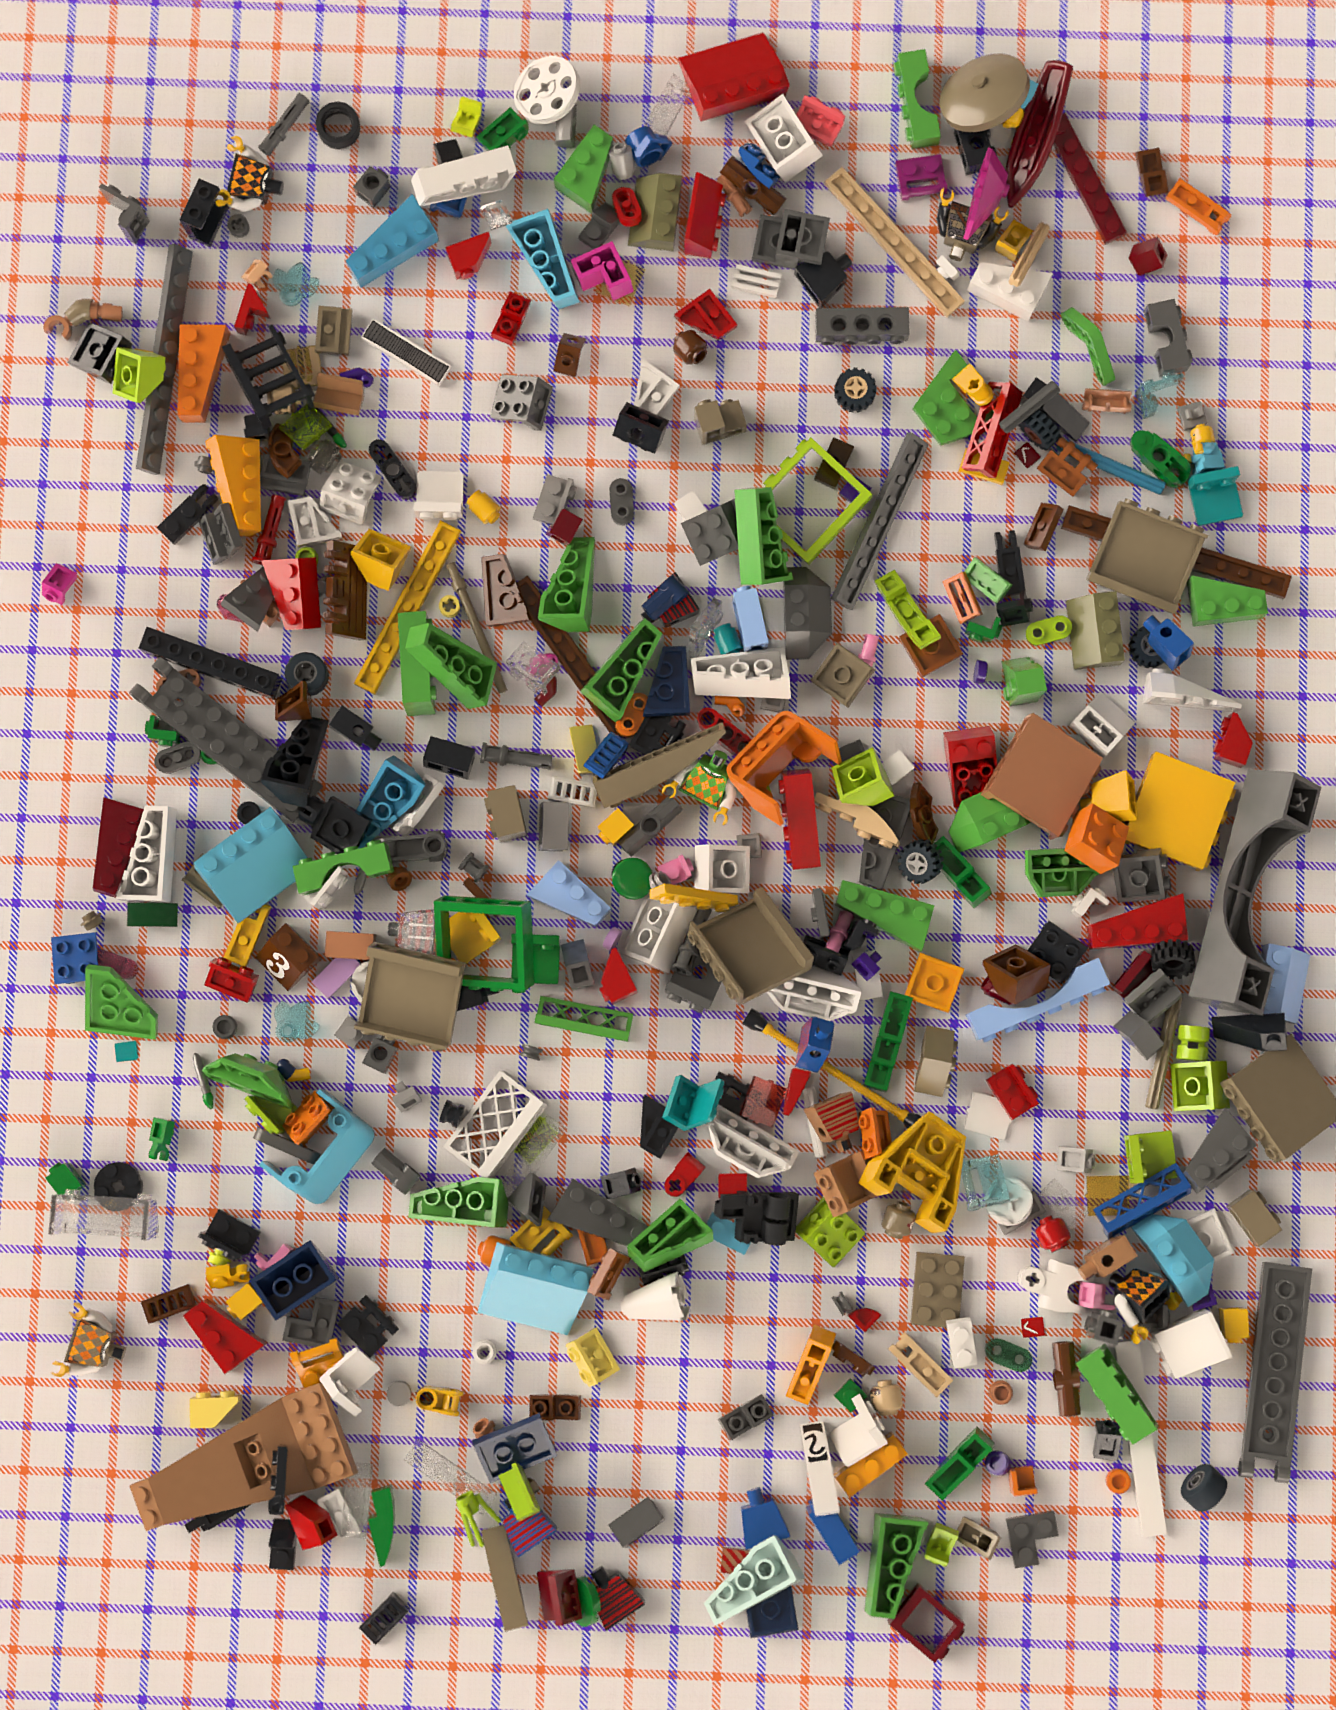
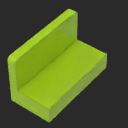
M515 1462L511 1464L513 1469L499 1475V1479L516 1519L521 1521L541 1511L523 1467Z

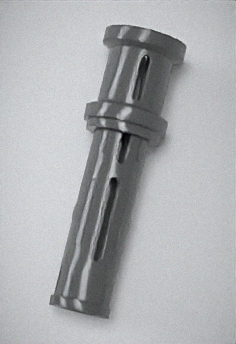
M483 742L480 763L485 761L499 763L500 766L508 763L551 770L553 755L513 750L506 747L507 745L502 747L490 746Z
M710 908L697 910L693 919L696 926L708 921L712 911ZM687 936L684 944L678 949L680 954L677 962L673 964L672 970L684 976H691L693 973L691 968L695 958L699 956V950L696 945L693 946Z

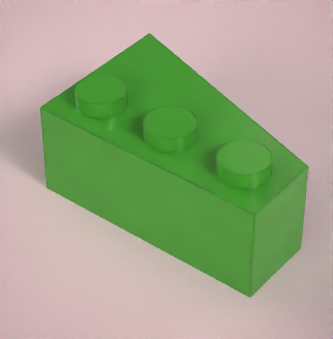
M1191 576L1187 581L1193 627L1262 619L1268 614L1265 590L1197 576Z
M1030 657L1001 661L1006 687H1003V695L1005 701H1009V706L1038 702L1047 691L1043 667L1038 663H1034V660H1030Z

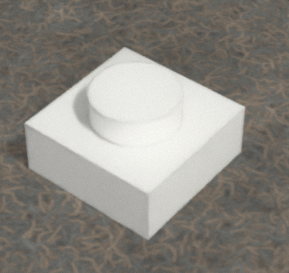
M943 255L936 261L940 266L937 271L945 279L950 277L954 281L960 275Z

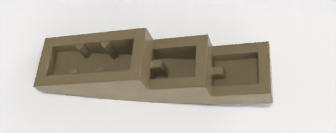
M504 1525L481 1530L504 1631L507 1632L529 1626L520 1581L517 1576L513 1553Z

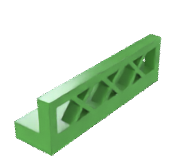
M540 996L534 1023L628 1042L633 1014ZM544 1002L554 1003L560 1012L552 1017L542 1015ZM558 1004L565 1005L567 1007L562 1010ZM571 1007L579 1009L583 1016L576 1021L568 1020L564 1012ZM582 1009L591 1010V1011L588 1012L587 1014H584V1012L582 1011ZM595 1011L601 1012L606 1021L599 1026L592 1025L587 1016ZM604 1013L614 1016L608 1019ZM560 1014H562V1016L564 1017V1019L556 1018V1017L559 1016ZM617 1016L628 1018L626 1030L615 1029L610 1021ZM585 1018L587 1023H582L580 1021ZM608 1023L611 1028L602 1027V1026H604L605 1024Z

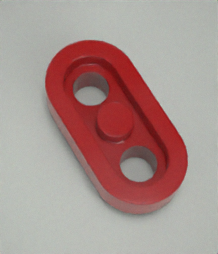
M628 187L617 188L612 193V202L620 223L626 227L638 225L642 220V213L634 191Z

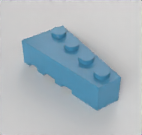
M413 194L346 259L347 266L360 288L439 241L435 228Z

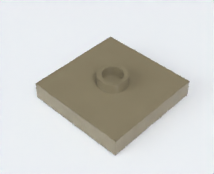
M836 643L810 681L849 708L875 669L842 645Z

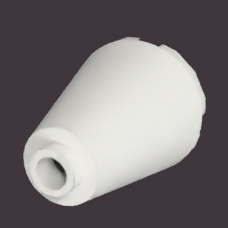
M679 1272L671 1273L625 1295L624 1300L621 1301L623 1315H627L629 1319L688 1320L690 1308L689 1306L685 1307V1299L688 1298V1293L683 1277L678 1275Z

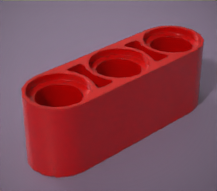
M708 707L703 708L698 714L697 723L699 728L703 731L723 722L725 729H729L733 736L728 740L720 738L717 743L736 757L740 753L738 746L743 743L748 744L752 739L716 710ZM706 714H710L714 717L715 721L711 725H705L701 718Z

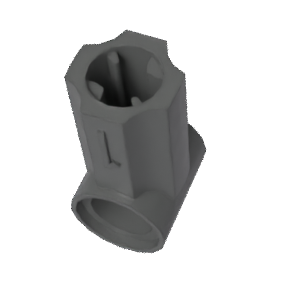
M386 1148L371 1163L390 1179L389 1182L405 1195L421 1177L407 1163H402Z

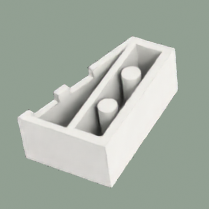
M980 262L967 291L1029 322L1053 273L1028 270L1021 285L1015 287L1009 284L1010 275L1015 267Z

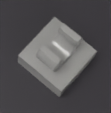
M1201 401L1178 407L1177 411L1183 431L1196 428L1198 424H1207Z
M403 1081L394 1085L398 1094L391 1098L401 1113L422 1102L419 1093L413 1086L407 1088Z

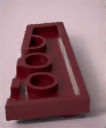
M103 797L92 887L94 892L114 898L117 897L123 882L124 871H127L131 858V849L134 848L137 839L136 833L144 809Z

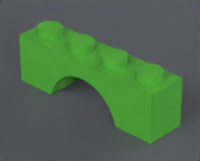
M921 49L898 53L897 61L893 63L894 74L899 76L900 84H897L898 96L903 98L904 106H901L902 119L907 120L908 127L905 128L906 141H910L912 149L939 145L941 134L937 114L925 111L918 104L915 97L916 88L927 80L929 74L926 50Z
M381 840L368 842L367 847L358 849V846L345 848L344 853L335 855V852L325 853L321 855V859L312 860V858L301 859L298 861V865L292 866L298 893L301 895L319 892L339 866H359L371 878L395 872L389 846L384 842L381 843Z

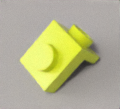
M462 96L459 100V109L451 124V131L473 138L481 121L482 102Z

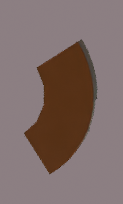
M276 423L268 439L269 457L275 469L282 476L289 479L302 462L301 458L294 453L292 448L295 441L292 437L293 433L288 429V434L286 432L287 429L281 427V424Z
M920 782L913 783L910 793V812L914 829L919 839L924 841L928 839L932 845L939 831L931 811L933 797Z

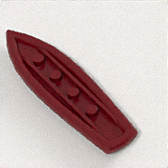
M1046 61L1036 82L1038 87L1034 97L1025 107L1020 125L1016 128L1006 163V172L1008 173L1006 184H1010L1006 196L1009 208H1013L1031 189L1050 155L1060 125L1073 72V66L1065 61Z

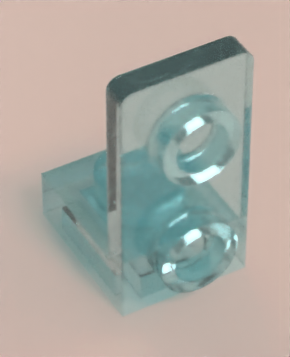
M1171 372L1162 376L1161 380L1154 382L1151 379L1140 384L1135 395L1144 419L1152 417L1158 408L1157 398L1151 393L1179 384L1184 378L1183 373L1175 375V372Z

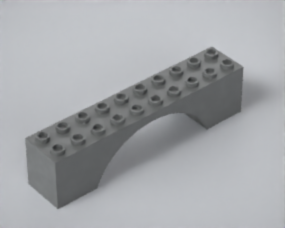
M1247 770L1217 889L1214 894L1211 912L1208 917L1205 935L1202 940L1200 954L1196 962L1194 977L1190 985L1189 997L1217 1009L1263 1016L1275 969L1262 958L1254 942L1251 927V910L1254 894L1261 876L1272 859L1290 842L1310 833L1321 786L1295 772Z

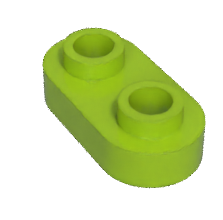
M1062 615L1033 622L1026 629V639L1035 646L1065 639L1071 633L1072 623L1067 617ZM1063 623L1065 629L1058 631L1056 624ZM1035 629H1039L1042 632V635L1038 638L1033 635Z

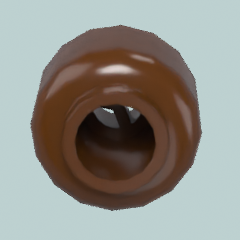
M694 330L682 331L674 338L673 352L687 365L699 364L707 355V343Z

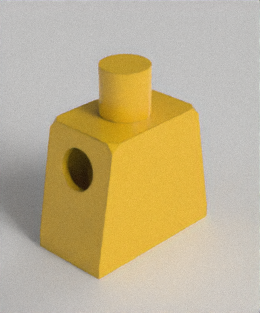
M1127 770L1094 782L1091 785L1092 797L1080 800L1081 810L1091 804H1095L1119 821L1137 820L1135 781Z

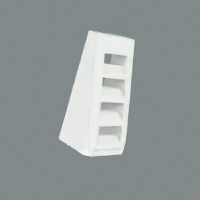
M551 776L548 801L595 808L597 791L593 783ZM558 784H562L560 796L556 795ZM567 785L572 786L570 798L565 797ZM577 787H581L579 800L575 799ZM586 788L590 789L589 801H584Z

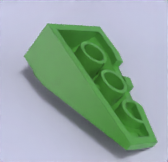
M573 537L571 543L567 545L556 573H553L550 578L551 583L547 591H544L541 596L538 614L540 621L566 632L590 631L595 556L594 537Z

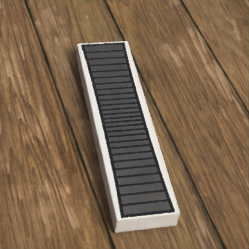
M374 318L361 336V339L438 387H440L452 368L451 365Z

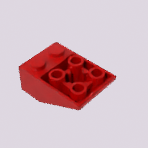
M990 726L943 732L945 756L954 807H959L962 800L982 792L997 767L995 735Z

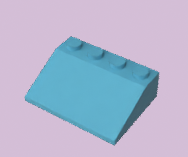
M269 807L194 862V867L239 924L296 882L292 866L298 865L299 860L308 857L279 816Z
M497 1242L477 1313L568 1335L586 1297L589 1281L594 1269L585 1264Z

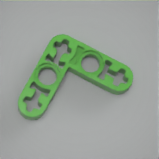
M1073 307L1062 312L1061 318L1066 328L1086 344L1099 382L1103 386L1115 380L1114 371L1103 336L1098 327Z

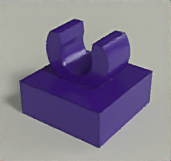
M864 951L851 965L868 981L881 969L876 963L882 957L877 951L871 956H868Z

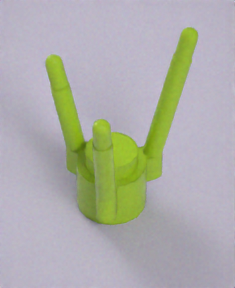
M467 1491L457 1497L456 1505L460 1511L470 1545L472 1547L475 1546L470 1528L471 1525L480 1547H484L481 1534L473 1518V1515L480 1510L479 1504L497 1523H500L501 1519L483 1500L480 1493L475 1495L473 1491Z

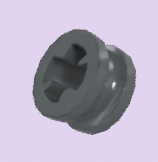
M235 214L229 218L227 223L228 229L234 237L243 238L249 233V223L243 215ZM241 221L243 229L238 228L236 231L234 224H239Z
M522 1044L524 1050L520 1052V1056L540 1061L539 1053L543 1049Z
M842 1291L839 1292L838 1297H831L842 1316L845 1315V1311L853 1310Z

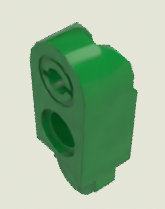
M1139 430L1132 435L1130 439L1131 450L1141 459L1140 462L1159 480L1164 481L1169 488H1178L1185 484L1189 478L1191 467L1188 460L1157 434H1152L1148 430ZM1153 453H1161L1164 460H1156ZM1172 470L1177 471V472H1178V477H1177L1174 473H1172L1171 471H1172Z

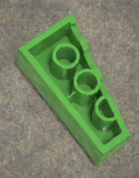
M426 611L398 613L402 703L407 716L436 714L435 700H437L436 686H433L434 676L405 649L410 627L426 623L433 625L432 618L428 619Z
M430 623L410 627L405 649L467 709L487 706L497 663Z
M875 1513L864 1609L869 1616L895 1618L905 1590V1583L912 1571L914 1558L919 1551L924 1530L926 1531L929 1523L925 1519Z

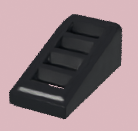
M392 1592L359 1626V1629L376 1645L409 1612L410 1608ZM389 1603L399 1612L398 1615L387 1606ZM382 1610L393 1619L391 1622L381 1614ZM376 1617L386 1625L384 1629L374 1620ZM370 1623L380 1632L378 1636L367 1627Z

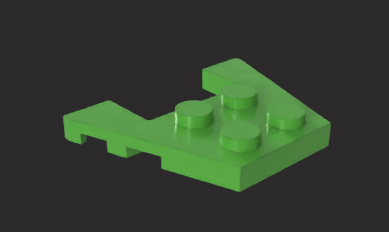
M957 350L951 354L913 407V411L940 446L972 435L977 420L976 415L950 382L967 366ZM993 409L987 413L986 422L993 417Z

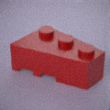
M316 557L261 560L285 630L321 628Z
M208 1299L201 1301L183 1315L224 1374L233 1370L268 1343Z

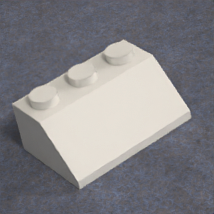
M649 892L644 898L620 953L669 974L679 952L678 949L689 930V924L693 921L698 909L693 906L681 907L679 903L662 904L660 900L650 899Z

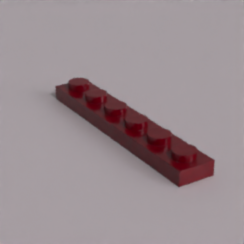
M1064 112L1053 146L1106 245L1125 236L1127 231Z

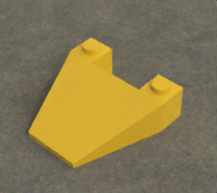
M929 1111L884 1148L881 1155L874 1157L867 1163L858 1183L878 1196L892 1193L897 1182L923 1200L916 1214L915 1223L930 1233L945 1232L956 1212L966 1136Z

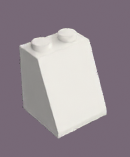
M1205 1309L1197 1310L1169 1323L1167 1329L1159 1328L1150 1332L1153 1338L1150 1340L1151 1346L1155 1353H1160L1163 1359L1160 1362L1166 1375L1170 1374L1174 1379L1233 1357L1212 1312Z

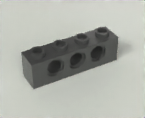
M909 307L816 308L815 342H821L822 345H833L835 342H844L846 345L867 342V344L875 345L880 344L881 341H890L891 344H902L904 341H908ZM840 323L845 329L843 331H836L833 325ZM859 323H864L867 325L868 329L865 331H860L857 329L856 325ZM887 323L891 326V329L885 331L879 325Z

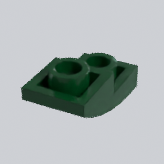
M127 903V926L177 927L178 903Z

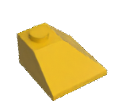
M369 528L352 549L351 556L368 583L389 591L402 570L411 546Z

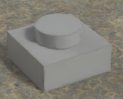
M347 1016L334 1036L352 1049H355L365 1034H362L361 1030L354 1029V1025L357 1022Z

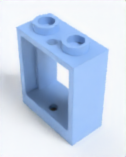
M750 586L737 588V592H733L732 604L743 652L767 649L768 638L757 589H751Z

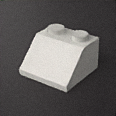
M711 844L695 846L694 888L721 893H749L750 846Z

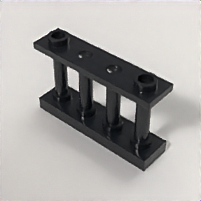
M273 324L268 326L271 338L241 352L239 350L234 351L231 344L222 347L225 358L263 430L272 426L269 417L273 416V412L305 398L310 408L314 407L312 397L315 394L309 383L305 385L284 346L286 341L282 332H276ZM277 346L281 354L251 369H248V367L244 369L241 365L244 363V360ZM286 363L290 373L259 387L257 385L253 387L251 381L254 380V377ZM293 381L297 383L300 389L270 404H262L260 400L263 398V395Z

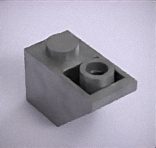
M584 939L562 944L561 949L571 990L595 985Z

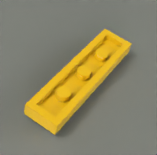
M662 884L650 889V899L660 900L662 904L679 903L681 907L697 906V909L700 910L712 908L715 909V912H726L730 907L738 905V895L671 884Z

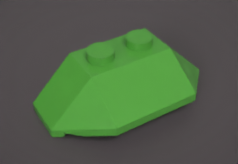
M982 792L961 801L948 832L956 850L960 853L990 842L1031 822L995 798L986 799L981 795Z
M1065 848L1025 850V875L1038 897L1079 895L1099 873L1065 852Z
M234 1053L204 1066L202 1070L210 1080L291 1110L294 1106L284 1077L278 1071V1066L271 1062L265 1061V1063H261L252 1055L245 1053L242 1056Z

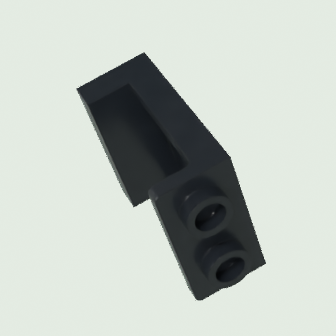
M199 178L179 220L190 239L211 247L229 207L227 204L222 207L217 206L216 201L218 199L216 198L220 188Z

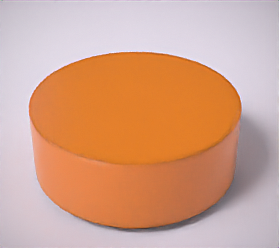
M1115 1468L1108 1472L1106 1485L1113 1493L1123 1494L1130 1488L1131 1478L1126 1471Z

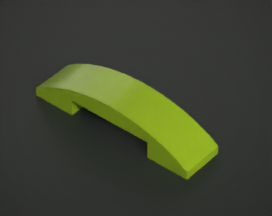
M895 570L874 580L891 612L917 647L923 649L941 638L929 619H926L907 592L906 585Z

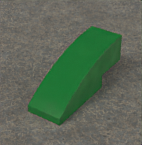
M942 836L935 842L937 845L936 849L942 851L940 857L943 856L944 861L941 862V864H944L941 872L975 909L992 894L991 889L975 872L971 864Z
M977 1426L940 1464L925 1482V1485L943 1501L975 1470L976 1465L993 1450L995 1443Z
M392 1485L376 1488L371 1492L376 1514L368 1517V1523L380 1567L385 1566L394 1535L395 1502Z

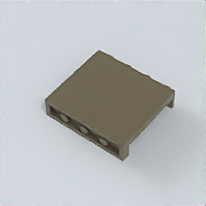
M1125 498L1124 502L1118 501L1086 580L1169 613L1176 614L1179 600L1204 540L1208 538V535L1204 534V529L1191 524L1189 528L1181 525L1183 520L1169 515L1168 519L1159 516L1160 511L1147 507L1146 511L1137 507L1139 503Z
M763 887L754 890L753 899L696 926L694 921H691L689 924L687 936L693 946H697L703 961L709 963L715 978L723 983L727 995L730 999H734L738 1006L800 976L812 968L813 955Z
M373 942L367 949L366 956H369V963L359 1021L354 1025V1029L361 1030V1033L365 1035H383V1038L387 1040H405L407 1044L412 1046L426 1045L433 1051L446 1050L452 1042L466 963Z
M1292 1034L1287 1035V1050L1265 1051L1232 1077L1220 1082L1225 1095L1234 1103L1238 1114L1247 1122L1253 1136L1260 1141L1266 1155L1274 1163L1286 1160L1336 1122V1098Z

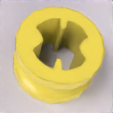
M446 595L440 600L439 609L445 617L452 618L459 614L460 603L455 596ZM453 601V605H456V608L446 612V607L443 608L444 604Z

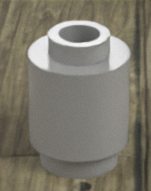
M625 143L613 145L609 150L613 174L620 180L631 178L635 170L631 146Z

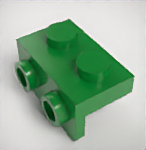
M510 107L478 134L476 138L487 151L504 146H509V149H511L512 144L523 140L527 136L529 125L526 119L522 120Z

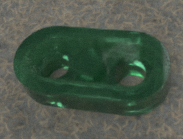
M1000 1338L990 1339L985 1345V1354L994 1363L1017 1372L1028 1370L1032 1364L1030 1352L1023 1347ZM994 1346H1000L1001 1351L999 1354L993 1353L992 1349ZM1022 1355L1023 1361L1019 1364L1016 1363L1015 1357Z

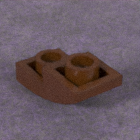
M530 1395L529 1417L540 1413L542 1420H580L581 1395Z

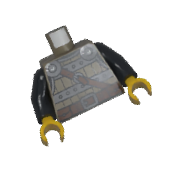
M943 188L940 191L942 202L939 203L936 218L939 233L944 237V244L952 247L949 257L955 261H962L965 252L974 254L977 249H983L996 238L1002 226L1001 221L1007 218L1009 210L1006 211L1005 216L1001 217L998 214L1001 206H998L994 211L995 219H992L993 214H991L973 235L966 240L963 237L970 207L952 201L954 198L953 189L951 196L945 198L943 196Z

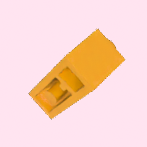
M815 1324L813 1325L786 1397L806 1405L809 1404L832 1349L836 1333Z

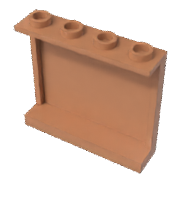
M1031 713L1025 716L981 795L988 800L995 798L1050 834L1048 839L1052 840L1059 836L1062 837L1068 829L1067 822L1069 818L1073 817L1080 807L1078 802L1090 790L1091 786L1088 784L1092 777L1095 778L1100 772V763L1103 757L1035 713Z

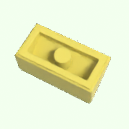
M593 726L569 727L579 775L591 773L590 770L584 767V764L597 748Z

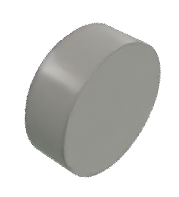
M396 1381L387 1390V1399L392 1405H405L411 1398V1388L406 1382Z

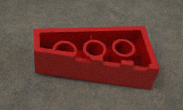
M808 768L782 771L780 773L781 780H778L779 794H783L784 803H781L782 818L786 817L787 827H783L784 841L789 843V850H785L786 862L791 864L793 870L821 867L812 773Z
M1182 893L1087 926L1089 950L1160 944L1161 941L1168 943V939H1172L1173 942H1176L1177 939L1181 940V942L1187 941L1188 933L1184 894Z

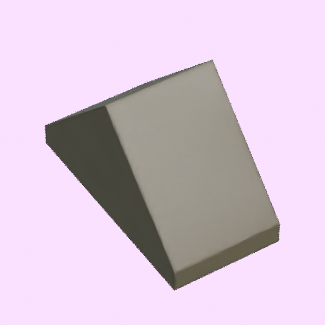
M963 1516L957 1529L959 1531L957 1541L991 1560L1001 1537L997 1532Z

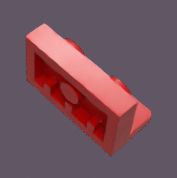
M1014 1064L1006 1066L985 1080L1011 1120L1039 1104L1036 1100L1038 1099L1036 1091L1032 1086H1027L1024 1081L1025 1074L1019 1066L1015 1067Z

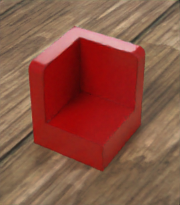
M725 1173L718 1175V1198H720V1194H737V1191L747 1192V1173Z

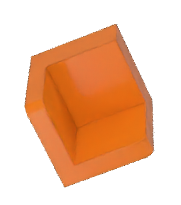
M1032 1465L1011 1467L1009 1469L1010 1492L1013 1496L1038 1494V1489L1035 1487Z

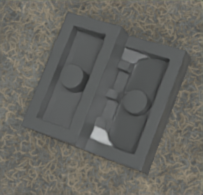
M229 502L219 504L213 513L205 514L199 521L213 565L223 562L243 547Z

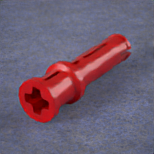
M271 496L263 532L256 540L258 546L255 556L251 559L255 564L263 566L261 560H271L273 549L277 546L275 537L284 503L286 502V498L282 496Z

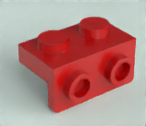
M218 957L210 961V970L204 986L248 1003L252 997L259 975L253 973L254 970L249 967L232 965V961L227 958Z

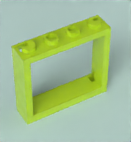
M811 437L808 441L804 439L795 448L797 452L792 458L788 456L779 466L781 470L776 475L772 473L764 481L765 487H771L773 491L802 458L813 449L860 494L807 551L802 549L782 530L783 538L781 540L808 565L816 559L873 498L870 491Z

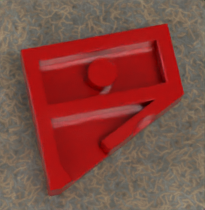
M710 288L674 314L676 320L717 340H720L737 328V323Z

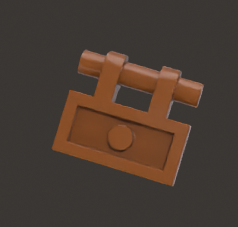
M1061 436L1056 442L1063 449L1058 455L1051 449L1036 469L1073 497L1088 479V477L1081 473L1082 470L1086 467L1093 472L1098 464L1091 460L1092 457L1089 454H1084L1077 449L1075 443L1071 440L1068 442ZM1068 454L1079 462L1076 467L1065 460Z

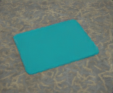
M136 1041L115 1043L116 1062L138 1059Z

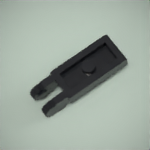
M205 484L198 487L192 496H188L156 527L173 545L181 540L205 514H208L207 511L218 501V497L212 494L203 502L202 506L197 503L208 491V487Z
M1015 530L1009 531L1008 540L1010 548L1004 549L1001 533L995 532V555L998 574L1013 584L1005 596L1020 595V591L1025 590L1020 548L1017 546Z

